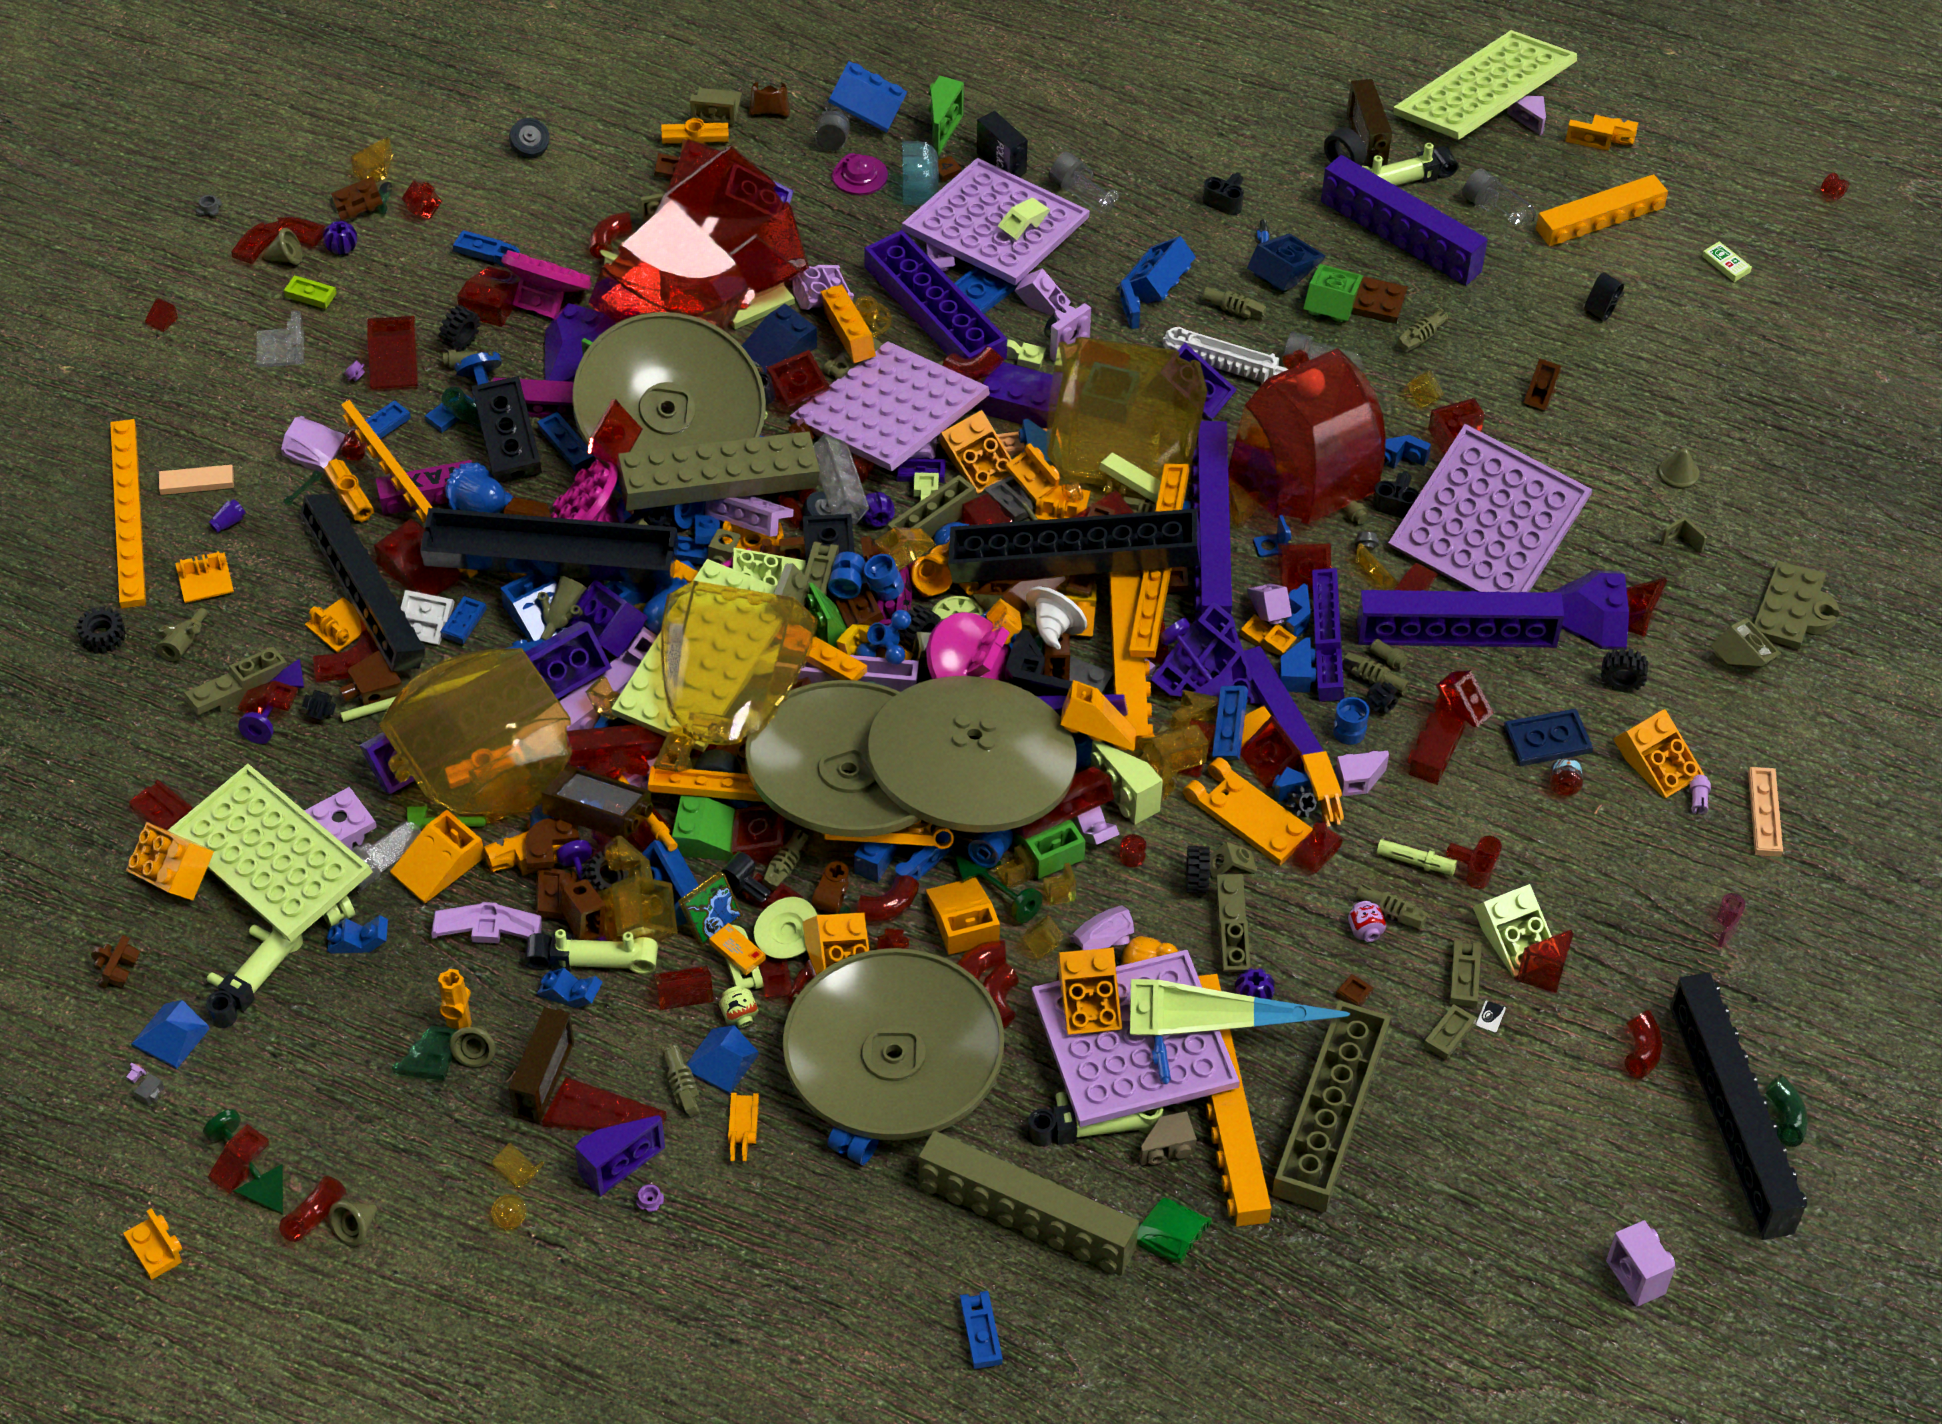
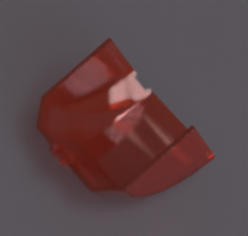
M731 145L664 194L651 222L654 236H647L646 238L649 256L654 260H661L667 285L683 292L722 302L745 301L763 296L784 286L809 269L791 205L788 201L783 203L774 190V187L777 186L775 182Z
M670 200L618 248L621 253L611 265L607 262L601 268L588 304L594 310L606 314L616 323L641 314L671 312L697 317L714 324L720 329H724L733 323L739 310H746L751 305L755 294L754 289L748 287L737 263L676 203Z
M1338 348L1309 360L1308 354L1303 349L1294 351L1293 356L1292 354L1283 356V363L1288 370L1266 379L1244 405L1228 467V477L1274 518H1279V515L1300 518L1301 523L1309 524L1347 506L1352 501H1358L1373 494L1375 485L1381 481L1386 445L1383 413L1376 392L1365 374Z

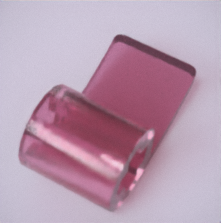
M1728 893L1721 900L1717 919L1723 926L1728 928L1721 933L1718 947L1726 945L1737 931L1746 902L1737 893Z

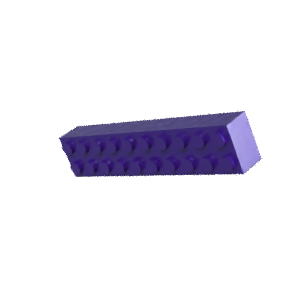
M1198 421L1197 430L1192 432V445H1196V447L1191 446V461L1195 463L1191 465V479L1195 481L1192 482L1191 497L1196 499L1192 500V509L1197 508L1200 525V566H1193V570L1197 573L1193 575V589H1195V592H1198L1194 593L1193 607L1195 611H1198L1194 612V621L1212 601L1230 615L1232 611L1227 421Z
M579 621L360 744L359 747L382 790L391 794L610 670L612 667L590 624Z

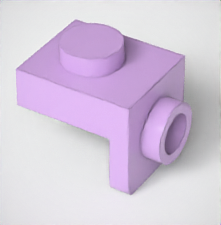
M926 242L927 256L942 271L949 270V266H955L953 255Z

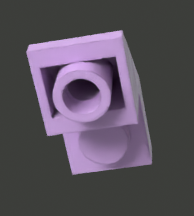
M1083 800L1075 803V808L1067 811L1069 818L1088 843L1097 845L1119 835L1116 825L1105 822L1099 803Z

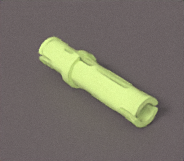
M1382 838L1377 848V855L1424 867V870L1428 872L1434 870L1453 876L1457 865V860L1435 855L1434 851L1425 852Z

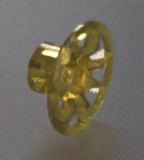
M862 296L855 301L854 305L866 325H870L875 331L872 333V337L879 336L889 329L892 317L890 311L884 305L878 303L875 298L870 296ZM882 310L887 317L880 316L878 313ZM876 321L879 323H887L882 329H880Z

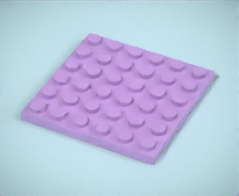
M977 158L902 223V230L1016 285L1089 218L1090 211ZM1032 197L1050 209V212L1037 228L1029 224L1018 240H1015L998 227V224L1011 207Z
M887 341L875 351L876 357L863 360L856 367L850 369L843 378L834 381L791 414L790 419L793 424L803 417L813 434L889 471H893L986 398L990 392L989 387Z
M1464 424L1388 544L1395 550L1472 591L1529 592L1591 496L1592 489Z
M1188 950L1116 967L1122 1030L1067 1035L1060 981L1032 987V996L1079 1127L1239 1088L1240 1081L1219 1030L1162 1036L1167 1049V1059L1171 1080L1168 1084L1160 1081L1158 1065L1154 1064L1152 1050H1154L1155 1036L1130 1035L1131 979L1163 980L1202 988Z

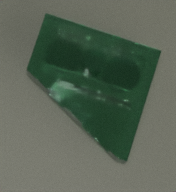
M430 1026L422 1035V1038L408 1049L409 1054L400 1063L396 1061L393 1064V1073L445 1081L453 1057L450 1050V1039L458 1029Z

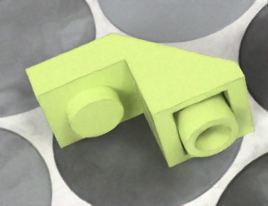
M1032 197L1011 207L998 224V227L1015 240H1018L1029 224L1037 228L1050 212V209Z

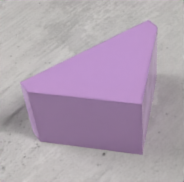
M1524 96L1508 107L1507 114L1537 134H1543L1546 120L1544 96Z

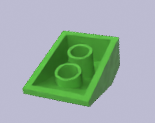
M940 75L936 82L930 85L928 93L931 96L928 111L931 113L934 156L939 157L962 119L964 106V82Z
M1319 264L1309 284L1303 309L1308 310L1312 315L1320 316L1324 314L1331 316V319L1335 321H1348L1364 275Z
M681 795L672 838L678 844L677 847L682 856L730 861L737 852L741 851L752 858L760 819L706 797Z

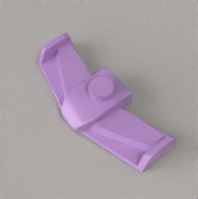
M482 902L476 905L435 911L431 935L432 939L437 936L472 931V942L499 943L502 932L527 939L531 934L541 933V916L498 905L497 903Z

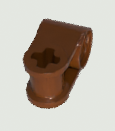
M834 861L826 866L820 883L813 894L811 905L814 908L833 914L839 913L849 885L847 879L849 870L844 863Z

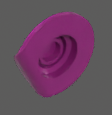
M850 153L839 161L832 172L831 178L836 187L841 191L851 195L863 196L873 194L882 189L887 182L888 171L886 166L877 158Z

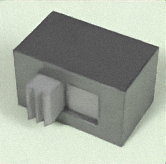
M149 1074L134 1091L136 1100L148 1107L152 1102L157 1103L156 1101L159 1100L158 1095L164 1089L162 1080Z

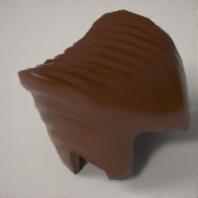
M758 82L753 83L748 114L751 116L772 113L788 117L790 115L786 84L781 82L779 90L771 84L759 90Z

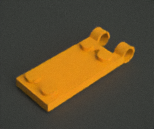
M1216 758L1207 767L1211 777L1221 782L1210 794L1207 793L1205 787L1197 780H1192L1183 788V794L1189 802L1200 807L1279 866L1313 835V828L1231 770L1230 765L1223 758Z
M921 820L899 831L877 836L844 837L822 833L826 840L936 846L939 849L949 848L954 841V836L950 829L937 826L931 832L932 824L929 822L921 823ZM941 831L949 833V839L945 843H938L935 840L936 835H939Z

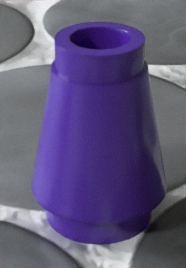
M232 499L230 502L226 501L208 523L216 533H219L243 520L242 517L246 512L235 499Z

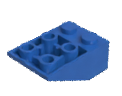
M527 574L500 588L504 609L530 642L541 639L540 637L547 626L543 618V607L537 595L540 591L546 592L550 597L548 602L551 605L558 586L552 576ZM568 623L565 627L556 629L553 636L569 628L572 624Z

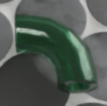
M450 387L443 392L441 401L453 416L466 423L481 426L475 401L467 397L461 388Z
M1780 1074L1767 1085L1763 1094L1773 1103L1779 1113L1780 1125L1777 1128V1136L1780 1142L1789 1147H1797L1801 1145L1806 1137L1809 1124L1807 1109L1799 1092L1783 1074Z

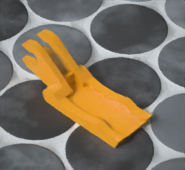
M1327 752L1301 755L1300 757L1310 779L1314 796L1317 801H1321L1322 819L1325 826H1331L1330 822L1333 821L1335 824L1340 825V820H1344L1340 802L1342 792Z
M731 1093L728 1132L730 1161H735L736 1143L742 1144V1161H747L748 1144H756L759 1093H753V1096Z

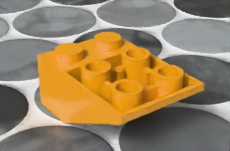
M982 410L941 432L938 438L940 444L962 476L976 488L977 495L983 492L984 488L1011 476L1005 467L1012 459Z
M1073 680L1062 706L1060 725L1070 732L1087 734L1095 741L1102 742L1104 740L1112 743L1117 749L1134 751L1136 729L1097 688Z
M1666 709L1648 717L1613 738L1625 760L1664 799L1689 785L1694 776L1704 775Z
M446 810L425 826L390 870V874L425 904L485 858L482 839L451 812Z
M146 822L144 829L139 835V841L134 853L129 859L126 871L169 893L194 900L214 851Z
M976 877L964 882L958 881L925 890L948 955L999 942V920L992 902Z
M864 913L816 915L802 922L806 950L817 975L842 959L869 951Z
M1114 947L1059 952L1057 962L1067 1035L1122 1030Z

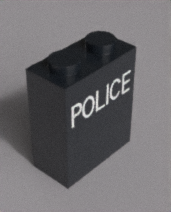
M996 111L977 119V154L987 163L1017 177L1027 173L1028 139Z

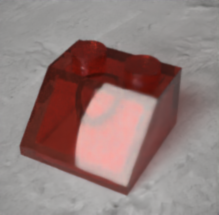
M810 350L767 367V374L771 376L776 392L775 398L786 407H791L830 390V386Z
M1327 541L1278 543V568L1281 586L1287 587V591L1290 593L1293 589H1298L1302 584H1306L1308 586V593H1313L1312 570L1331 568V543Z

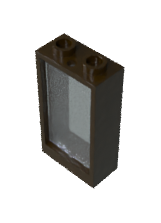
M1373 79L1351 81L1347 117L1352 130L1359 135L1365 145L1366 159L1364 164L1367 167H1372L1374 157L1381 156L1382 166L1388 165L1392 130Z
M571 765L542 791L543 814L622 840H626L632 832H635L638 826L653 811L651 791Z
M544 1007L509 1086L514 1118L540 1124L574 1045L570 1013H566L562 1009Z

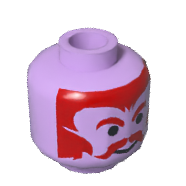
M1362 901L1355 904L1348 915L1353 935L1359 940L1367 942L1376 941L1386 929V922L1381 908L1370 901Z

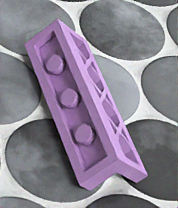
M753 496L706 501L705 515L713 516L721 521L727 520L733 525L770 537L777 536L778 520L793 517L794 511L793 509Z

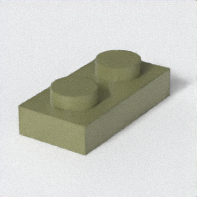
M1453 1004L1426 1038L1424 1047L1447 1060L1475 1025L1477 1018Z

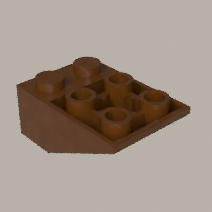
M1062 576L993 580L987 582L973 595L978 605L985 612L992 608L1001 598L1018 610L1022 619L1025 616V612L1030 609L1026 602V594L1031 588L1041 586L1057 591L1059 585L1066 579Z

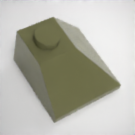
M1748 618L1730 626L1711 645L1715 650L1714 653L1717 658L1727 664L1763 666L1781 655L1779 650Z

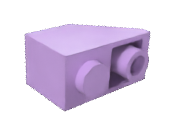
M1043 268L1026 275L1015 289V292L1029 308L1048 315H1052L1055 310H1059L1063 305L1069 306L1071 303Z
M1372 751L1363 754L1338 756L1335 773L1342 796L1368 793L1387 769L1388 751Z

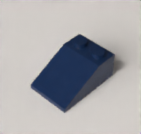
M1289 233L1257 244L1247 269L1254 272L1253 274L1257 278L1265 279L1272 283V287L1284 291L1295 287L1325 259L1326 255Z
M783 304L765 317L742 344V347L753 361L761 365L759 368L762 367L764 372L772 378L817 348V327L787 304Z

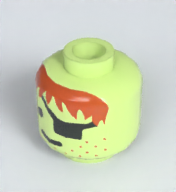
M735 986L722 993L723 997L719 1001V1007L726 1023L732 1026L738 1025V1028H745L754 1022L753 1018L759 1011L751 991L742 988V986Z

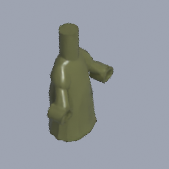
M560 576L551 605L548 602L550 597L546 592L540 591L537 597L543 607V618L547 624L540 637L541 639L546 641L553 636L556 629L565 627L569 620L582 615V609L576 604L587 590L584 585L565 576Z
M199 608L191 619L181 622L177 626H162L159 632L164 639L156 645L157 653L168 661L181 659L184 652L192 644L195 634L199 633L200 629H202L201 622L208 612L204 608Z

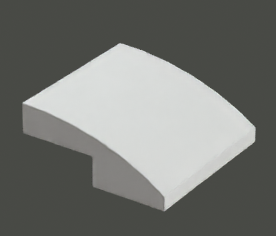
M405 590L401 610L405 612L411 627H414L420 642L439 645L443 638L440 631L451 616L455 601L453 599Z

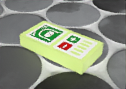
M1720 241L1703 251L1702 257L1733 282L1751 272L1752 266Z

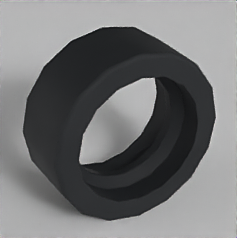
M1338 128L1324 140V151L1331 163L1340 155L1345 156L1358 165L1362 164L1366 159V148L1362 139L1350 128ZM1340 143L1347 148L1350 157L1342 150Z

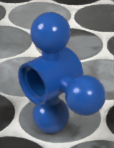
M897 610L893 613L889 626L882 623L872 624L867 632V639L870 643L860 644L856 649V656L875 657L876 649L881 647L886 649L885 658L890 664H901L905 659V651L898 645L900 641L898 630H904L911 624L910 614L905 610Z

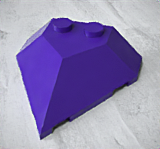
M568 303L557 313L545 329V380L566 382L574 380L579 363L583 357L581 341L586 338L594 342L599 335L617 324V322L606 313Z
M1594 570L1551 592L1562 594L1564 610L1562 629L1579 638L1582 635L1594 642L1593 645L1600 649H1627L1629 607L1624 573L1620 571Z
M1212 601L1192 623L1182 638L1212 678L1231 666L1233 686H1246L1248 689L1247 703L1260 704L1252 683L1253 679L1241 641H1239L1235 629L1234 619ZM1178 642L1164 658L1150 679L1170 696L1196 698L1191 696V693L1207 683V680Z

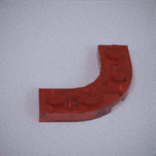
M295 217L277 218L278 221L265 225L262 222L252 227L243 235L231 251L232 258L253 264L262 251L273 242L282 228L290 229L300 243L316 247L322 239L326 228L324 225Z
M361 618V637L356 646L341 653L313 656L316 682L349 678L347 670L379 651Z

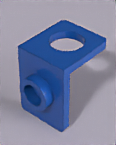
M1279 515L1276 534L1254 538L1253 542L1260 558L1287 553L1288 541L1291 540V531L1283 515ZM1263 542H1272L1275 548L1265 550L1261 547V544Z

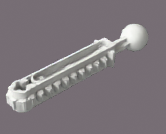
M1181 327L1171 328L1163 337V346L1170 355H1173L1186 343L1212 367L1259 381L1262 385H1272L1276 378L1294 384L1297 392L1303 396H1314L1323 387L1324 380L1320 371L1314 367H1305L1298 372L1279 366V358L1275 357L1273 353L1268 355L1185 330Z

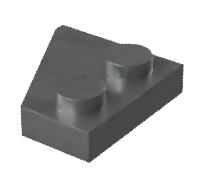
M1012 475L983 490L982 496L1011 522H1018L1029 517L1022 506L1023 502H1026L1033 512L1031 500L1027 497L1028 494Z
M1070 656L1069 681L1075 680L1097 688L1104 695L1113 680V672Z

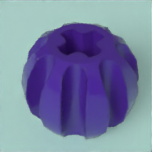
M345 221L332 222L323 233V242L326 248L336 255L350 253L357 244L356 230Z
M882 492L867 494L859 504V516L865 524L872 528L887 526L888 522L892 521L895 515L893 501Z
M1249 968L1244 970L1243 974H1239L1235 983V993L1271 1000L1275 993L1274 980L1270 974H1266L1265 970L1261 968L1257 970Z

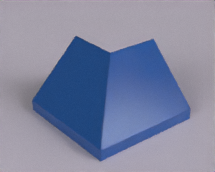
M183 1000L165 1003L132 1042V1047L177 1069L210 1028Z
M735 1025L712 1028L686 1065L690 1067L693 1077L730 1095L758 1057L759 1052Z

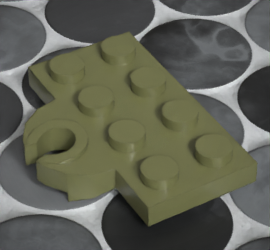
M1781 561L1777 562L1754 623L1770 642L1800 649L1806 632L1815 635H1825V631L1836 624L1839 606L1832 596L1821 591L1826 573ZM1821 612H1827L1831 616L1823 615Z

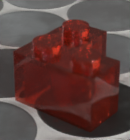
M1475 398L1431 410L1428 430L1445 455L1464 424L1482 432L1485 414Z

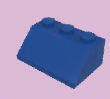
M848 61L828 102L887 133L907 91L897 84L884 80L880 75L863 69L861 65Z
M1178 236L1151 246L1123 280L1129 279L1134 295L1138 296L1140 301L1150 303L1157 300V302H1160L1168 296L1169 289L1179 283V277L1191 268L1190 264L1196 256L1183 238Z
M654 840L628 870L632 869L633 872L629 876L633 878V882L629 884L631 885L630 890L654 934H660L692 921L687 907L695 906L699 908L700 905L698 907L696 905L686 907L685 903L689 902L690 899L702 890L678 847L674 851H669L663 842Z

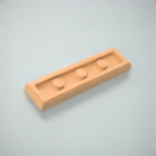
M1750 767L1748 778L1755 855L1781 857L1783 845L1776 769Z

